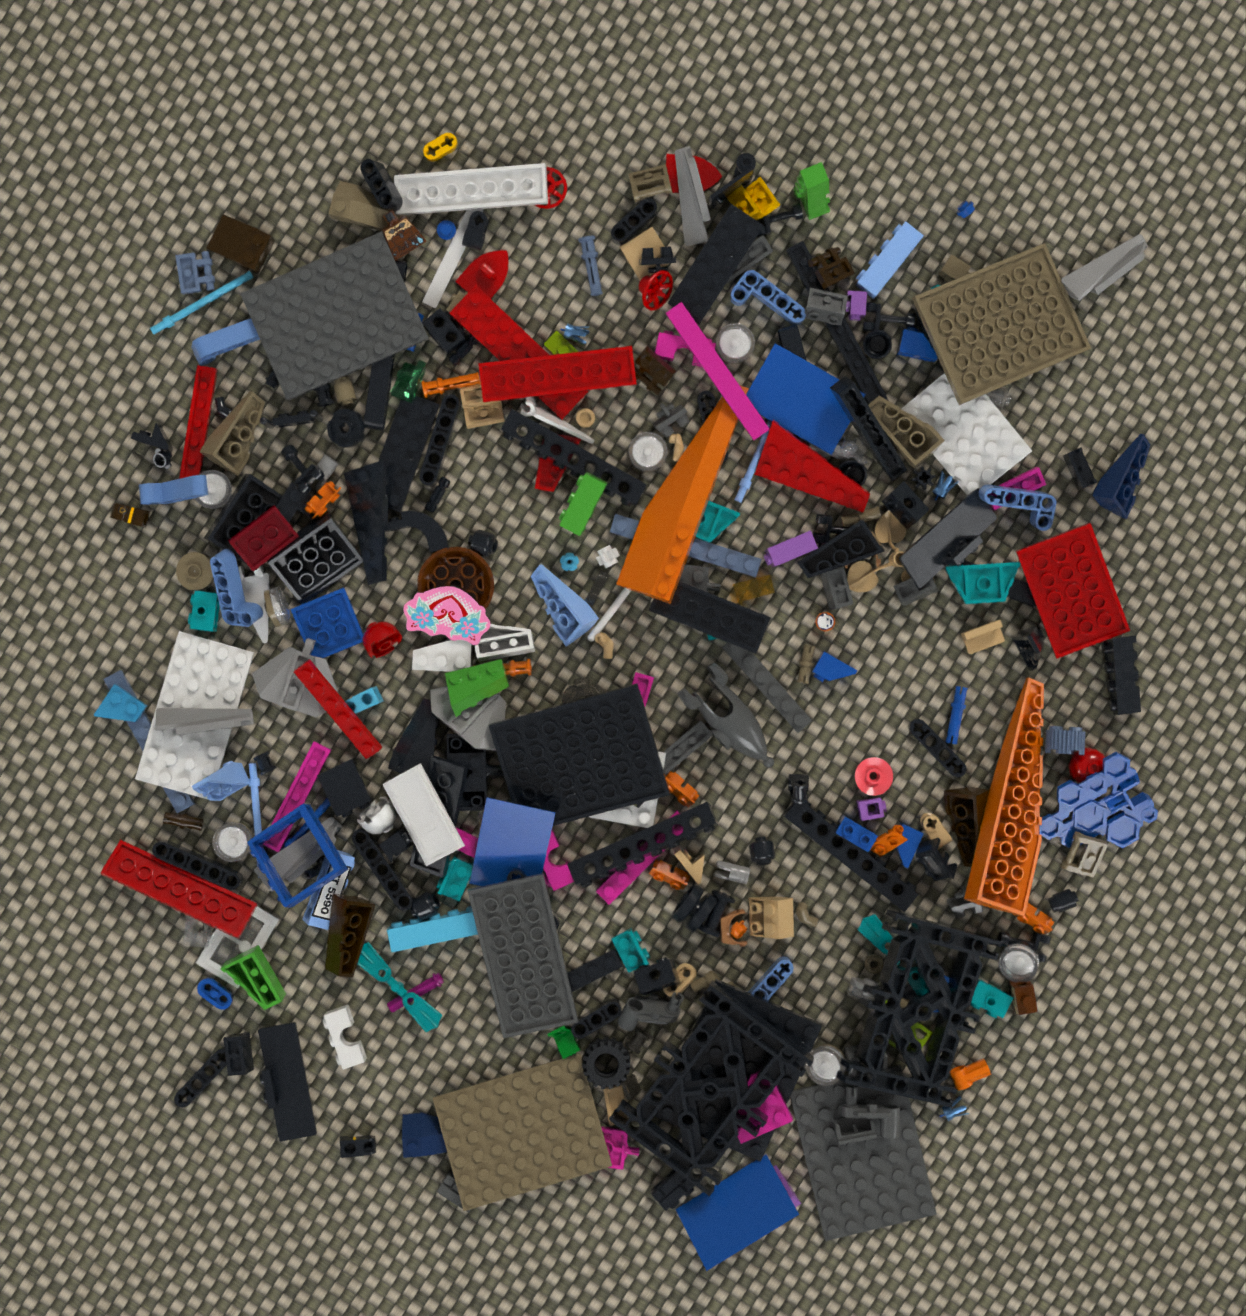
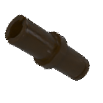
M166 811L163 819V824L180 826L181 829L186 827L199 831L202 830V823L204 822V819L190 817L187 814L180 815Z

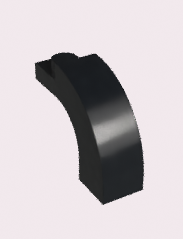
M402 511L401 520H399V517L388 519V527L385 528L386 532L410 527L421 530L426 536L430 553L450 547L448 537L441 525L424 513Z

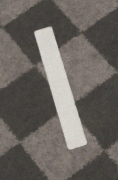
M484 209L466 210L423 299V303L433 308L437 307L466 246H462V240L470 216L473 212H483Z

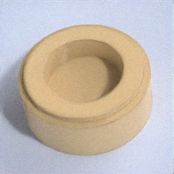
M583 408L577 412L576 422L582 428H589L595 422V415L592 410Z

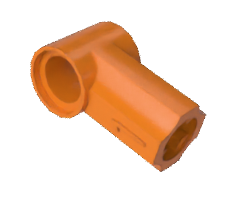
M984 1058L967 1066L961 1065L950 1070L951 1078L958 1091L967 1089L972 1086L973 1082L991 1075Z

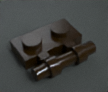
M831 247L825 250V253H818L808 260L810 267H819L814 273L823 289L855 274L846 257L840 259L838 256L841 253L839 247ZM826 260H830L831 264L828 265Z
M648 346L635 361L640 366L639 369L635 367L636 380H640L647 386V390L653 391L656 395L662 391L657 384L659 383L664 387L676 373L670 365ZM644 372H647L653 380H650Z

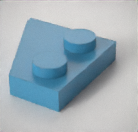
M114 684L94 713V716L137 722L147 708V705L117 684Z

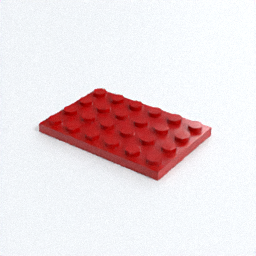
M1090 522L1015 551L1056 659L1130 631Z

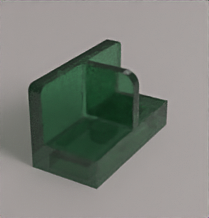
M419 360L417 366L405 362L401 370L397 372V379L391 390V396L412 403L425 375L426 362Z

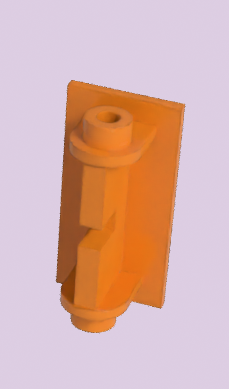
M332 481L326 482L317 492L322 498L319 499L314 495L306 503L305 510L309 514L311 512L315 514L312 519L317 515L321 517L327 511L325 506L329 501L332 504L340 496L338 492L341 487L336 490L334 488L335 484Z
M670 771L666 775L670 793L677 797L678 802L688 808L693 805L699 797L698 791L688 783L684 788L681 787L685 780L676 772Z
M894 825L892 829L888 830V833L877 837L870 850L882 857L906 842L907 838L902 836L903 827L901 825Z
M655 860L653 864L655 868H652L649 874L657 881L669 883L674 889L684 890L690 878V875H687L688 872L675 867L673 873L669 871L672 865L662 860Z
M1029 903L1027 904L1025 916L1013 914L1020 922L1032 926L1033 930L1037 933L1046 934L1053 930L1051 928L1054 924L1052 918L1042 911H1039L1037 916L1034 915L1037 908Z

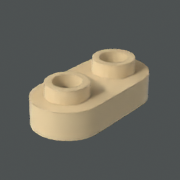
M683 963L676 968L681 983L676 984L677 988L675 991H672V986L663 989L666 995L672 997L674 992L682 993L694 981L696 970L692 965ZM689 970L690 975L685 977L684 973Z

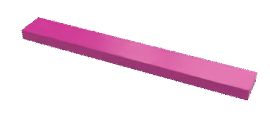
M679 303L666 312V316L752 440H756L770 429L683 303Z

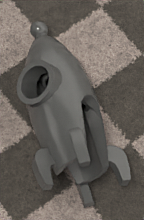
M711 663L707 669L712 675L709 680L729 704V711L724 717H718L696 692L690 694L684 688L677 693L687 708L699 709L705 720L712 727L710 729L711 733L725 749L733 748L748 757L763 760V765L766 768L773 767L774 759L767 756V745L759 722L746 704L726 686L728 676L716 663Z

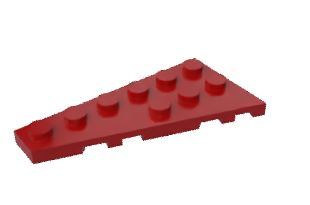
M772 421L755 475L864 513L870 493L854 480L844 475L837 467L835 468L827 462L825 458L804 442L802 443L791 432L781 427L778 422Z

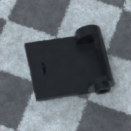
M743 153L739 155L736 161L737 167L734 171V179L710 195L708 204L710 210L718 204L721 205L731 193L752 180L756 166V160L752 154Z

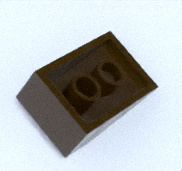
M223 214L206 249L259 274L275 240L271 235Z

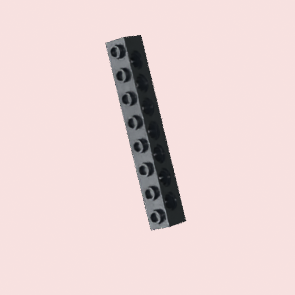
M511 409L500 429L504 438L510 441L515 439L520 442V447L528 451L530 448L537 452L536 455L544 460L549 458L554 461V466L562 470L564 467L570 470L569 474L578 479L580 475H585L584 467L586 464L593 465L594 472L592 475L600 479L603 473L609 474L611 481L607 484L603 493L612 498L614 495L621 499L620 502L628 507L637 505L647 486L642 481ZM517 427H525L527 434L519 436L516 431ZM541 436L544 439L543 445L537 446L533 441L534 437ZM551 446H559L561 449L560 454L553 455L550 450ZM571 454L577 457L575 465L570 464L567 460ZM623 482L627 485L628 490L626 493L619 491V483Z
M705 802L574 860L567 865L575 885L585 888L592 885L593 880L598 878L603 880L610 877L611 872H621L628 868L627 865L632 863L637 865L644 862L645 857L650 855L652 857L658 856L663 853V849L668 847L669 849L680 846V842L686 839L687 841H692L698 838L697 834L702 832L705 834L710 833L719 824L710 803ZM695 818H700V826L693 828L692 821ZM682 826V834L676 836L674 833L675 828ZM664 833L665 841L658 843V835ZM643 841L648 843L645 851H641L639 848ZM625 849L630 850V856L627 859L622 857V852ZM612 857V865L606 867L605 859ZM591 864L595 865V872L593 874H589L587 871Z
M792 802L783 814L786 819L903 912L909 908L919 895L915 891L917 887L909 881L905 884L900 880L902 875L894 869L890 872L885 868L887 864L879 857L875 860L870 856L871 851L867 852L841 837L840 845L833 846L832 839L835 836H839L836 834L839 825L834 821L831 824L825 820L827 816L820 810L816 812L812 810L810 802L804 804ZM806 812L812 815L809 822L802 821V815ZM821 824L826 825L827 828L824 834L817 833V827ZM850 848L856 849V855L853 858L847 857V851ZM865 860H870L871 867L864 870L862 863ZM880 872H885L886 879L879 882L877 875ZM895 884H900L901 891L896 894L893 893L892 887Z

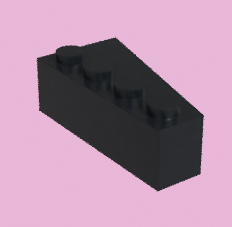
M1136 636L1113 637L1105 640L1101 645L1102 653L1106 656L1104 670L1106 674L1108 673L1109 678L1107 690L1111 693L1109 707L1114 715L1141 712L1140 688L1138 685H1135L1139 678V671L1134 666V662L1138 659L1137 651L1133 648V643L1137 642Z

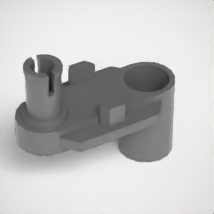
M674 992L670 1001L658 998V995L650 993L649 997L637 995L636 997L629 998L618 1018V1025L623 1030L632 1031L638 1021L663 1025L673 1023L680 1015L681 1010L679 1006L684 1000V996L679 992Z
M846 1086V1103L842 1105V1116L848 1118L880 1119L881 1137H899V1106L874 1104L875 1099L866 1098L865 1104L857 1103L858 1086Z

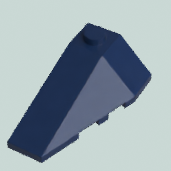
M1139 434L1103 475L1092 495L1099 506L1124 519H1127L1135 503L1136 496H1133L1135 486L1140 484V468L1145 466L1150 448V443L1144 434Z
M423 1112L403 1114L402 1145L404 1158L447 1152L438 1117Z

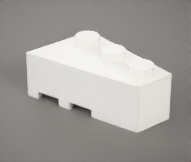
M491 624L488 631L481 636L479 644L475 645L477 660L481 662L535 652L531 629Z
M449 640L413 650L412 670L452 672L472 667L473 645L465 640Z

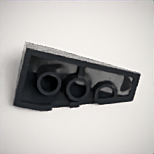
M1031 626L1011 638L1029 671H1034L1037 669L1043 650L1044 635L1040 628Z

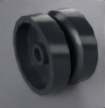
M696 882L684 893L671 914V917L678 923L687 917L685 928L692 933L700 927L717 902V898L711 893H707L701 898L703 888Z

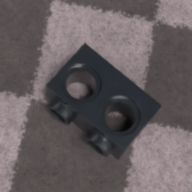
M439 308L424 320L422 324L429 335L448 356L465 341V333L459 325L455 327L451 322L453 318L447 311L443 312ZM436 320H442L444 321V325L442 327H436L434 326V322ZM453 334L457 339L454 342H448L446 337Z

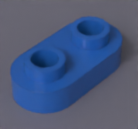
M204 978L199 982L197 986L199 995L213 1006L224 1010L232 1004V993L212 978ZM206 984L211 985V990L206 989ZM221 996H226L227 1001L223 1002Z

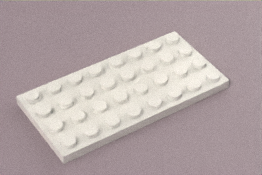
M179 631L156 710L157 708L238 709L254 652ZM155 710L135 779L208 799L202 793L199 794L193 790L192 786L221 768L232 728L177 735L176 728L156 730Z

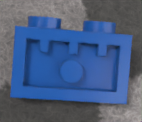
M842 815L839 819L840 825L836 830V834L869 852L878 835Z

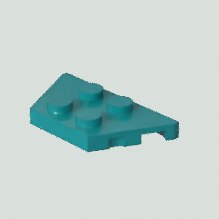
M708 501L696 538L711 543L741 513Z
M1020 562L945 567V571L965 604L1005 602L1009 594L1008 591L1014 582L1016 572L1020 567Z

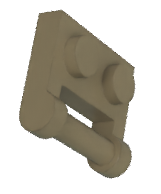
M666 164L629 174L635 202L662 193H672Z
M1074 832L1072 837L1074 840L1060 867L1067 871L1094 878L1108 843L1104 840L1086 836L1080 832ZM1084 843L1085 845L1077 864H1073L1072 862L1080 844Z

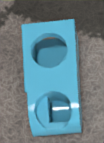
M377 686L353 696L345 702L356 714L384 702Z

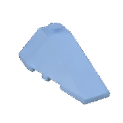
M541 564L531 575L532 581L539 597L543 598L547 605V609H545L547 615L551 614L555 624L552 625L554 631L564 645L568 646L590 630L599 618L586 601Z
M229 761L224 763L221 769L194 784L192 788L199 794L202 793L208 800L221 801L250 784V781L242 763Z

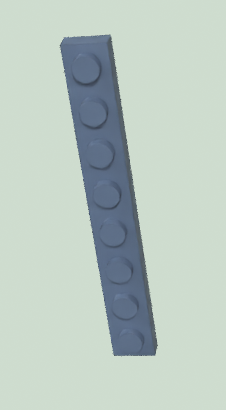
M615 514L610 533L633 540L639 521ZM696 538L688 556L755 578L762 560Z
M122 670L103 679L109 691L114 684H117L137 698ZM145 711L137 722L126 721L142 751L144 750L151 727V722ZM163 787L176 813H180L195 804L190 794Z

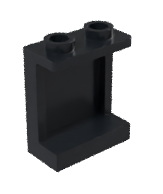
M355 758L317 775L336 817L342 815L345 818L353 814L352 810L357 807L361 810L370 806V801L373 800V796H370L356 766L358 764Z

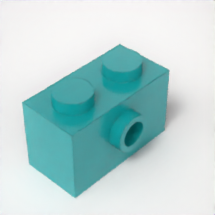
M195 591L190 600V604L193 606L192 613L188 616L190 629L217 632L220 611L217 593Z
M978 979L970 1006L978 1010L980 1007L987 1010L986 1014L993 1018H997V1016L1004 1018L1013 997Z

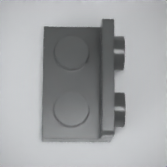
M810 288L805 318L832 325H841L845 315L848 296Z

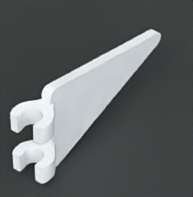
M533 397L525 398V404L521 403L520 413L525 417L534 416L586 442L594 443V439L535 403Z
M261 565L254 571L255 575L245 577L244 567L239 566L238 570L245 601L256 603L263 610V616L253 625L261 641L267 643L269 617L264 606V591L269 589L270 575L269 573H264L263 565Z

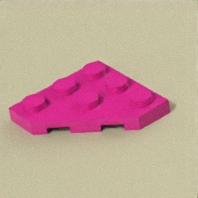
M760 1071L750 1075L748 1086ZM767 1079L760 1080L762 1085L767 1086L770 1084ZM778 1086L774 1088L764 1103L758 1107L760 1111L768 1116L765 1126L763 1128L760 1127L756 1137L793 1121V1117ZM738 1109L740 1115L747 1114L744 1109ZM750 1117V1118H749V1120H750L755 1126H757L758 1124H759V1125L761 1124V1122H759V1121L756 1120L755 1118H753V1117ZM740 1126V1132L737 1137L741 1144L755 1138Z

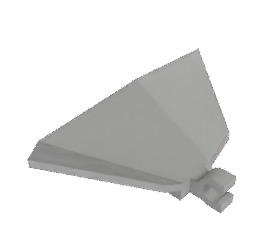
M306 639L303 651L292 647L287 648L252 673L261 699L313 717L326 713L324 708L293 672L297 667L310 659L338 692L327 659L311 655L316 640Z
M443 686L430 690L431 710L435 716L475 749L496 751L488 725L505 720L506 702L499 695V692L490 698L486 697L477 702L476 706L465 709L461 712V715L456 717L451 707L448 687Z

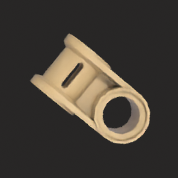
M924 813L921 816L920 825L925 831L928 840L935 838L941 840L938 849L953 841L937 816L932 813ZM928 819L933 820L931 826L928 825Z

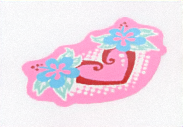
M438 587L424 593H417L412 600L404 605L403 609L407 618L406 629L408 631L419 630L426 632L430 636L443 634L450 640H465L472 645L479 644L481 636L488 631L491 625L490 620L485 614V608L479 606L470 595L456 587Z

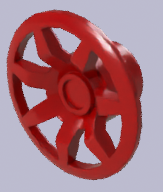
M547 167V171H550L547 174L548 204L535 205L542 209H551L558 206L567 194V183L561 172L551 167ZM552 174H557L561 180L555 181ZM561 184L564 185L562 195L555 190ZM552 194L560 198L554 204L550 203V196Z
M660 270L652 276L646 275L639 283L643 305L651 311L661 308L669 299L673 289L672 275L665 270ZM668 276L669 282L663 283L666 281V278ZM669 288L667 295L662 292L663 289ZM659 296L664 298V300L660 304L658 299ZM652 301H653L654 307H650V306H649V304H650Z

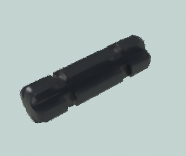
M471 334L467 337L468 340H465L455 350L456 353L449 357V361L453 365H458L461 361L460 359L464 358L471 351L473 345L479 342Z
M445 477L440 478L439 485H436L429 498L430 501H427L425 509L431 513L436 510V505L439 504L446 492L445 488H448L450 480Z

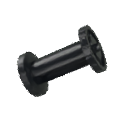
M713 889L711 894L717 898V902L709 913L705 924H701L698 929L708 935L720 937L721 933L716 928L727 903L734 904L736 899L724 892Z

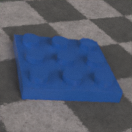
M344 587L291 609L304 643L308 638L316 640L311 652L313 656L326 658L363 642L364 633Z

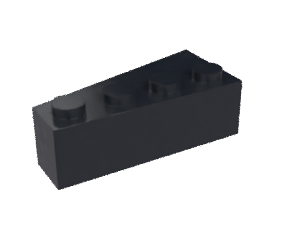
M863 518L797 563L807 578H811L882 553L885 549Z

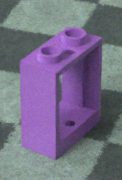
M810 530L765 550L766 554L763 556L766 564H771L773 568L814 551L818 547Z

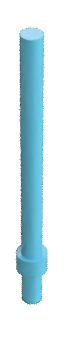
M248 271L172 316L168 315L162 318L163 321L150 328L152 333L155 335L165 328H171L175 325V322L254 278L252 273Z

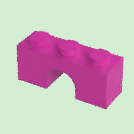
M664 330L663 333L659 332L655 353L663 360L673 361L675 352L681 348L690 350L682 337L674 335L675 333L672 331ZM708 339L712 347L715 349L716 343H712V340ZM693 355L692 365L702 367Z
M552 829L543 869L547 875L545 881L548 888L552 887L553 891L573 883L574 880L568 868V862L555 865L549 859V852L560 845Z

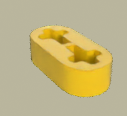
M444 133L427 143L423 148L425 158L430 162H435L453 152L458 145L456 136L452 133ZM445 139H453L452 146L449 147V145L447 144L441 147L446 143ZM430 148H432L433 150L440 148L435 151V156L429 154Z

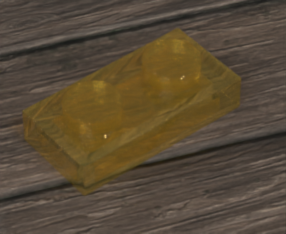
M770 574L733 584L737 603L775 593Z

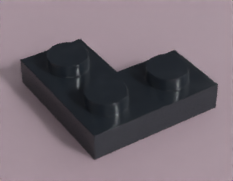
M290 482L275 505L288 523L297 510L310 519L315 515L312 512L309 514L305 510L306 503L313 496L309 493H303L297 485Z

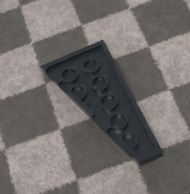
M389 459L344 472L368 585L387 581V557L384 554L385 545H387L385 528L388 527L386 484H389V477H386V466H389Z

